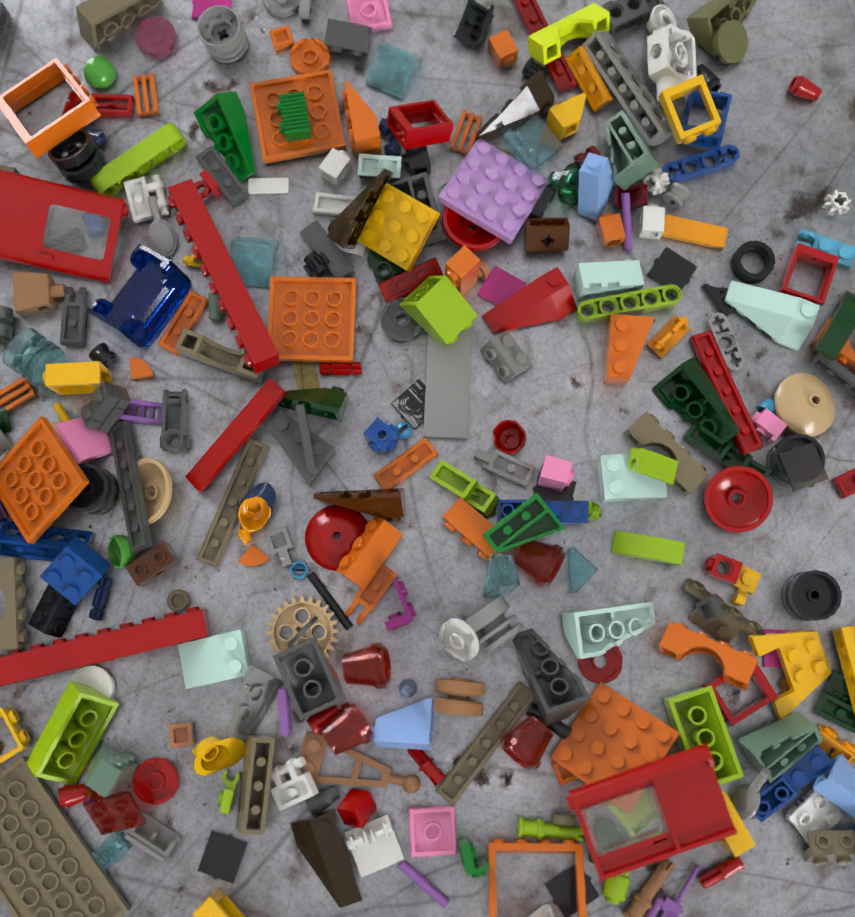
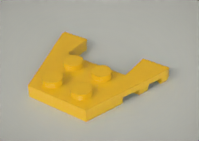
M815 630L748 636L755 656L760 657L775 649L777 651L789 686L788 691L778 695V698L771 702L777 719L785 718L831 674L818 632Z

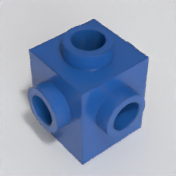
M378 417L363 433L364 438L369 441L367 445L376 453L381 451L385 454L387 450L391 452L398 444L397 428L389 421L385 424Z

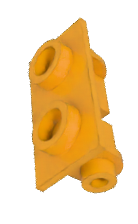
M675 314L646 345L662 359L691 330L687 325L688 319L685 316L680 318Z
M819 722L818 726L823 741L819 744L820 748L827 753L833 747L834 750L830 753L832 758L842 753L849 763L853 765L855 745L849 740L844 741L838 737L839 734L832 727H825Z

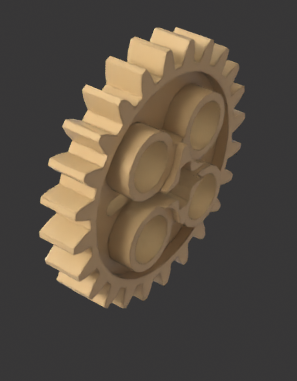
M301 595L299 602L293 596L291 604L284 600V608L276 606L279 612L278 615L270 614L274 622H267V625L272 627L271 631L266 632L267 635H272V639L268 640L267 644L274 643L275 645L271 652L278 651L280 653L291 648L288 645L300 633L298 628L306 627L316 616L318 618L317 621L306 631L308 636L300 637L293 646L316 637L313 629L316 625H321L325 630V634L322 638L316 637L326 658L330 657L327 650L334 651L336 649L332 642L339 641L338 638L334 637V634L340 632V630L335 629L333 626L339 621H332L331 619L335 612L327 613L329 605L321 607V599L313 603V596H310L308 601H306L305 596ZM301 609L308 612L309 616L306 622H301L297 618V614ZM285 626H289L293 631L289 639L284 638L282 635V629Z

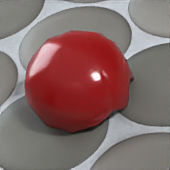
M509 419L501 421L493 429L494 445L503 453L508 455L519 453L526 444L525 430L516 421Z

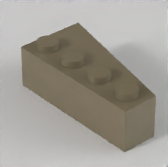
M162 0L84 1L76 6L80 35L96 52L101 48L100 43L106 39L111 41L115 38L114 33L122 27L127 29L132 25L131 23L136 16L143 17L159 5Z

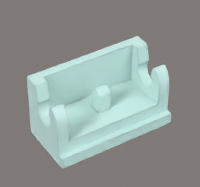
M359 154L358 176L377 177L384 169L393 172L391 178L401 179L402 157Z

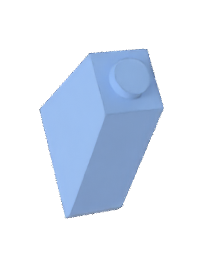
M588 153L579 170V216L598 221L614 190L615 182L607 157Z
M433 698L424 699L376 718L375 726L371 727V740L380 748L432 750L435 714L433 711Z
M841 753L830 759L834 765L817 777L813 789L855 818V768Z

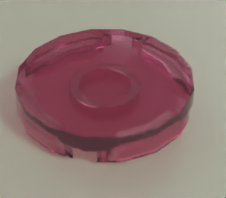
M153 16L146 18L138 25L135 31V40L143 54L159 58L172 52L177 42V34L169 20Z

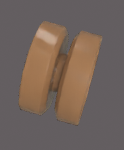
M436 678L435 691L448 694V697H436L434 699V712L464 716H483L484 704L477 700H470V696H483L485 694V683L471 681V679Z

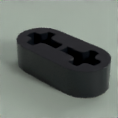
M548 184L546 185L528 219L543 217L556 194V188Z

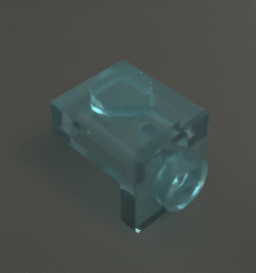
M117 828L91 853L93 859L104 871L111 868L134 846L133 843L124 838L126 834L120 828Z

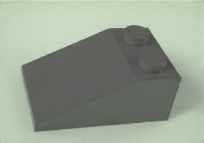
M316 637L273 656L300 720L340 703L345 699L338 679Z

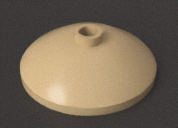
M796 373L785 378L777 387L774 398L777 416L788 424L786 428L794 434H805L814 437L822 434L831 426L836 411L834 397L828 386L818 377L808 373Z
M143 458L137 462L148 522L151 524L157 521L169 506L172 497V479L167 467L161 461L153 458ZM120 494V504H121V508H122V511H123V505H122L121 494Z

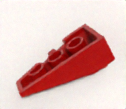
M556 267L483 314L482 317L491 332L497 334L516 330L520 327L536 326L549 321H559L575 312L577 306L569 283L560 269Z

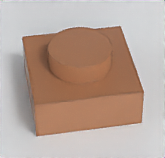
M193 722L168 725L170 748L195 745Z

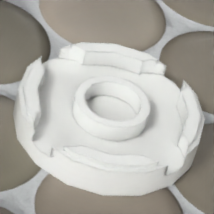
M450 618L441 625L439 639L441 644L444 642L446 646L445 651L449 656L457 661L466 662L478 654V638L466 622L458 618Z
M98 665L84 666L78 669L70 679V681L88 685L102 694L113 698L115 681L104 667Z

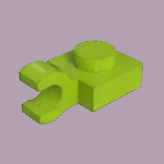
M226 769L223 772L222 780L226 788L220 792L218 798V805L221 806L219 813L230 814L233 811L237 784L241 779V772L236 773L234 780L228 778L229 770Z

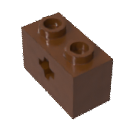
M529 218L525 220L524 246L526 251L531 253H540L541 251L560 253L569 250L570 225L568 218Z
M163 541L125 568L137 586L145 587L179 564L181 560L171 545Z

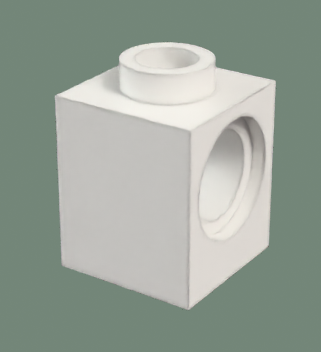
M332 148L319 166L320 176L338 187L352 168L350 156L343 150L338 151Z
M656 204L643 206L639 217L638 238L660 239L664 232L665 207H659Z

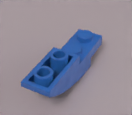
M527 499L498 500L497 522ZM544 501L562 525L589 524V501Z
M819 745L771 784L766 781L759 790L760 805L755 813V816L761 823L798 796L797 792L834 765Z

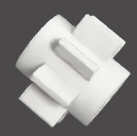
M661 168L652 170L643 179V183L648 185V191H651L652 196L666 192L665 187L670 184L668 172H662Z
M835 190L831 195L827 194L824 198L826 203L822 208L826 210L827 216L835 215L836 218H839L842 213L846 214L850 210L847 205L851 202V199H848L846 192L842 193Z

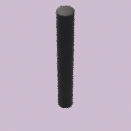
M314 571L310 573L307 578L326 604L329 605L332 612H335L334 615L346 631L353 626L352 622Z

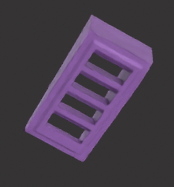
M130 399L131 402L128 406H132L131 415H126V407L118 418V422L125 420L136 424L162 426V403ZM136 407H141L139 417L135 416ZM145 407L150 408L148 418H144ZM154 408H158L157 419H153Z

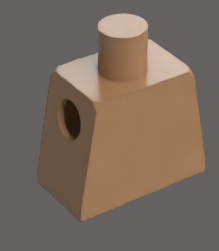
M12 272L14 309L22 318L54 310L56 308V297H65V284H55L48 274Z

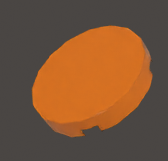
M303 38L296 42L290 50L289 59L291 67L297 75L328 70L330 67L331 57L329 48L324 45L323 41L317 38Z

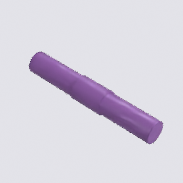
M630 193L621 194L622 224L626 235L623 244L624 250H631L632 221Z
M401 861L398 868L425 893L445 908L450 900L406 861Z

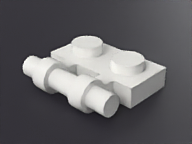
M158 174L152 176L153 182L147 184L145 177L124 182L135 224L152 220L147 197H150V193L153 192L156 193L161 216L166 217L170 215L168 209L170 206L164 193L165 185Z
M302 756L299 758L293 757L287 760L284 765L279 764L272 767L271 781L274 780L276 786L270 789L280 811L319 793L310 772L301 773L300 768L306 764V760ZM289 773L292 778L288 781L285 778V774Z

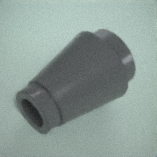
M335 786L318 790V794L305 800L311 815L316 813L319 815L340 798Z

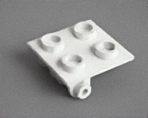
M813 786L805 794V797L801 796L804 802L801 803L797 800L796 803L799 807L794 804L789 810H786L787 814L784 816L790 823H793L808 845L807 833L809 831H829L844 817L838 807L817 793Z
M388 814L366 823L363 829L356 827L344 832L347 838V846L352 851L361 878L405 859Z

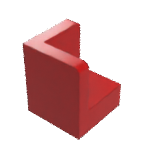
M351 788L337 807V810L344 825L363 829L377 807L370 791Z

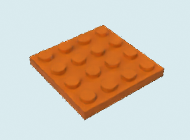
M331 69L249 83L264 164L328 153L332 148L338 151L346 149ZM304 91L312 138L287 142L285 135L280 133L279 122H282V115L278 116L276 102H280V94Z
M270 277L267 332L279 354V361L354 362L356 278Z
M40 416L0 462V500L26 542L30 544H35L89 483V480L46 417Z
M600 682L591 695L590 701L585 704L570 728L572 730L566 739L561 740L550 758L581 781L589 784L666 757L679 738L680 733ZM647 787L610 799V801L630 814Z

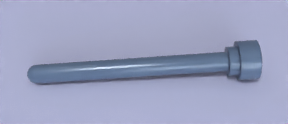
M412 679L403 680L399 685L400 696L402 698L414 696L417 692L416 682Z

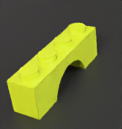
M592 3L529 35V55L543 65H546L561 57L560 47L565 42L576 38H589L596 30L610 31V12Z

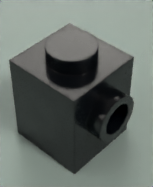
M427 146L405 150V154H402L404 167H408L410 177L423 172L431 174V163Z

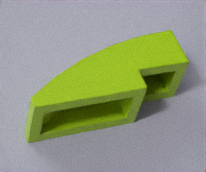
M442 459L429 477L455 497H461L487 518L497 505L498 500H500L497 494L480 485L475 479Z
M615 530L611 553L680 566L682 565L686 543Z

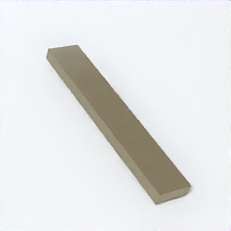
M248 438L196 560L216 568L219 567L238 522L236 512L243 496L252 489L270 447L269 445Z
M520 681L517 682L448 772L446 778L435 789V792L452 806H454L534 701L532 691Z

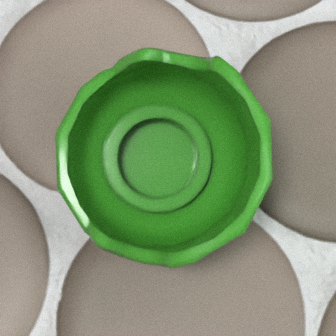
M95 56L86 61L83 70L84 78L88 84L95 89H106L113 84L116 78V69L108 59Z
M115 535L110 537L108 555L113 563V567L118 569L125 568L135 560L136 553H131L127 536Z

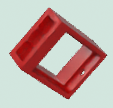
M435 100L391 106L388 109L387 127L404 150L450 142L453 122ZM428 121L431 124L429 126L413 128L411 125Z
M798 243L791 250L777 292L805 299L821 307L825 303L839 257ZM796 260L824 270L816 297L788 288Z
M758 664L753 672L751 681L761 695V698L734 715L731 714L715 688L725 682L723 681V672L702 684L703 687L712 686L724 722L727 725L733 726L778 698V695Z

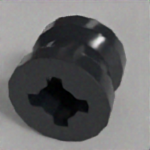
M106 343L98 344L89 354V358L92 361H99L106 368L112 366L118 357L115 352L109 350Z

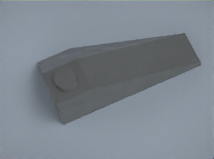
M533 629L517 634L512 641L546 726L567 719L590 701L581 678L576 673L573 674L566 666V663L550 650V646Z

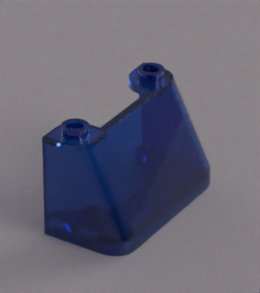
M139 243L130 257V262L136 271L112 302L100 298L92 304L87 312L134 345L144 348L151 343L191 288V280L170 259Z

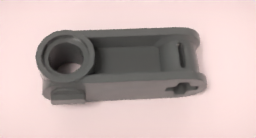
M168 389L163 391L162 434L160 435V448H162L163 452L169 451L177 455L187 451V448H189V396L187 389L169 392ZM175 437H179L178 444L170 446V441Z

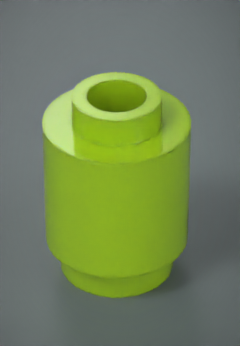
M630 872L605 880L602 895L606 896L605 901L619 905L620 901L625 902L630 883L628 878Z

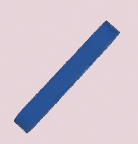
M725 145L720 147L719 150L712 149L669 162L663 166L662 172L667 173L668 170L670 173L675 172L673 177L668 174L670 184L678 183L733 166L740 156V151L734 145ZM727 152H728L729 155H732V154H733L732 159H730L729 156L724 157ZM711 157L714 159L715 165H706L704 158ZM687 163L693 164L695 171L688 172L684 165Z

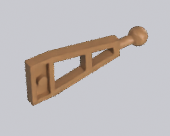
M306 731L300 757L305 758L306 764L300 770L302 774L309 771L314 783L385 788L388 783L402 786L407 793H415L419 790L420 780L416 775L410 774L402 777L391 774L392 768L329 736L315 735L314 732ZM327 745L356 759L351 777L319 775ZM362 763L383 772L382 779L359 778Z

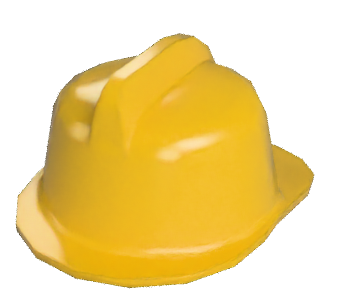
M216 737L203 739L196 748L192 749V754L195 758L193 765L195 772L205 776L235 765L244 756V741L235 737L222 740Z

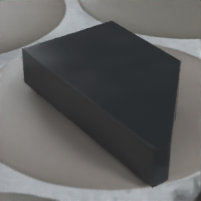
M706 283L701 286L718 312L723 313L726 317L736 312L734 307L729 306L724 301L728 288L714 287Z

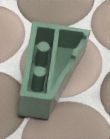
M622 109L605 122L608 146L611 150L610 160L614 170L613 180L625 191L659 166V163L630 117Z
M797 711L738 739L757 772L760 773L764 767L771 771V775L767 779L771 784L819 745L823 738L817 726Z
M102 740L87 763L85 785L106 798L124 789L140 764L135 761L136 757L126 751L122 753Z

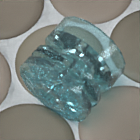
M27 328L16 335L9 343L4 352L3 362L16 373H21V376L29 383L39 387L44 385L42 375L43 371H45V364L63 363L65 353L54 343L47 341V338L35 329Z

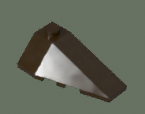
M541 70L536 72L519 88L521 92L514 100L508 99L500 115L498 113L494 114L476 133V141L482 139L488 142L538 121L543 115L545 117L548 116L549 109L554 104L555 96Z
M384 169L335 220L333 219L328 226L329 233L327 237L342 248L355 249L358 243L357 240L393 172Z
M335 808L323 811L319 815L315 814L291 822L290 825L298 849L339 908L362 901Z

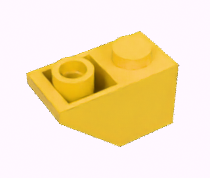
M585 93L577 96L574 95L567 101L555 104L549 109L546 123L559 140L577 132L586 99Z

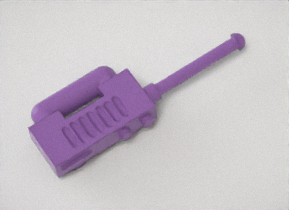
M694 865L693 871L674 900L666 895L664 898L657 896L652 902L651 910H648L644 917H656L660 909L662 911L658 917H678L682 914L681 899L698 870L701 869L700 865Z

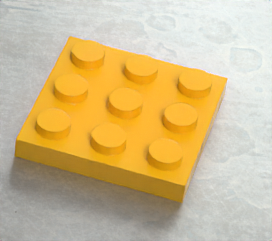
M386 183L357 241L406 271L411 272L441 213Z

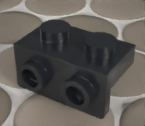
M465 0L452 37L471 48H475L480 43L483 44L488 35V32H486L487 27L494 18L492 13L495 6L490 4L486 8L474 0Z
M48 584L28 624L44 634L61 638L78 603L74 605Z

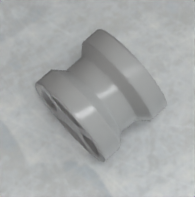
M674 182L669 187L670 191L666 192L662 198L669 207L680 209L683 205V200L688 198L690 192L684 185Z

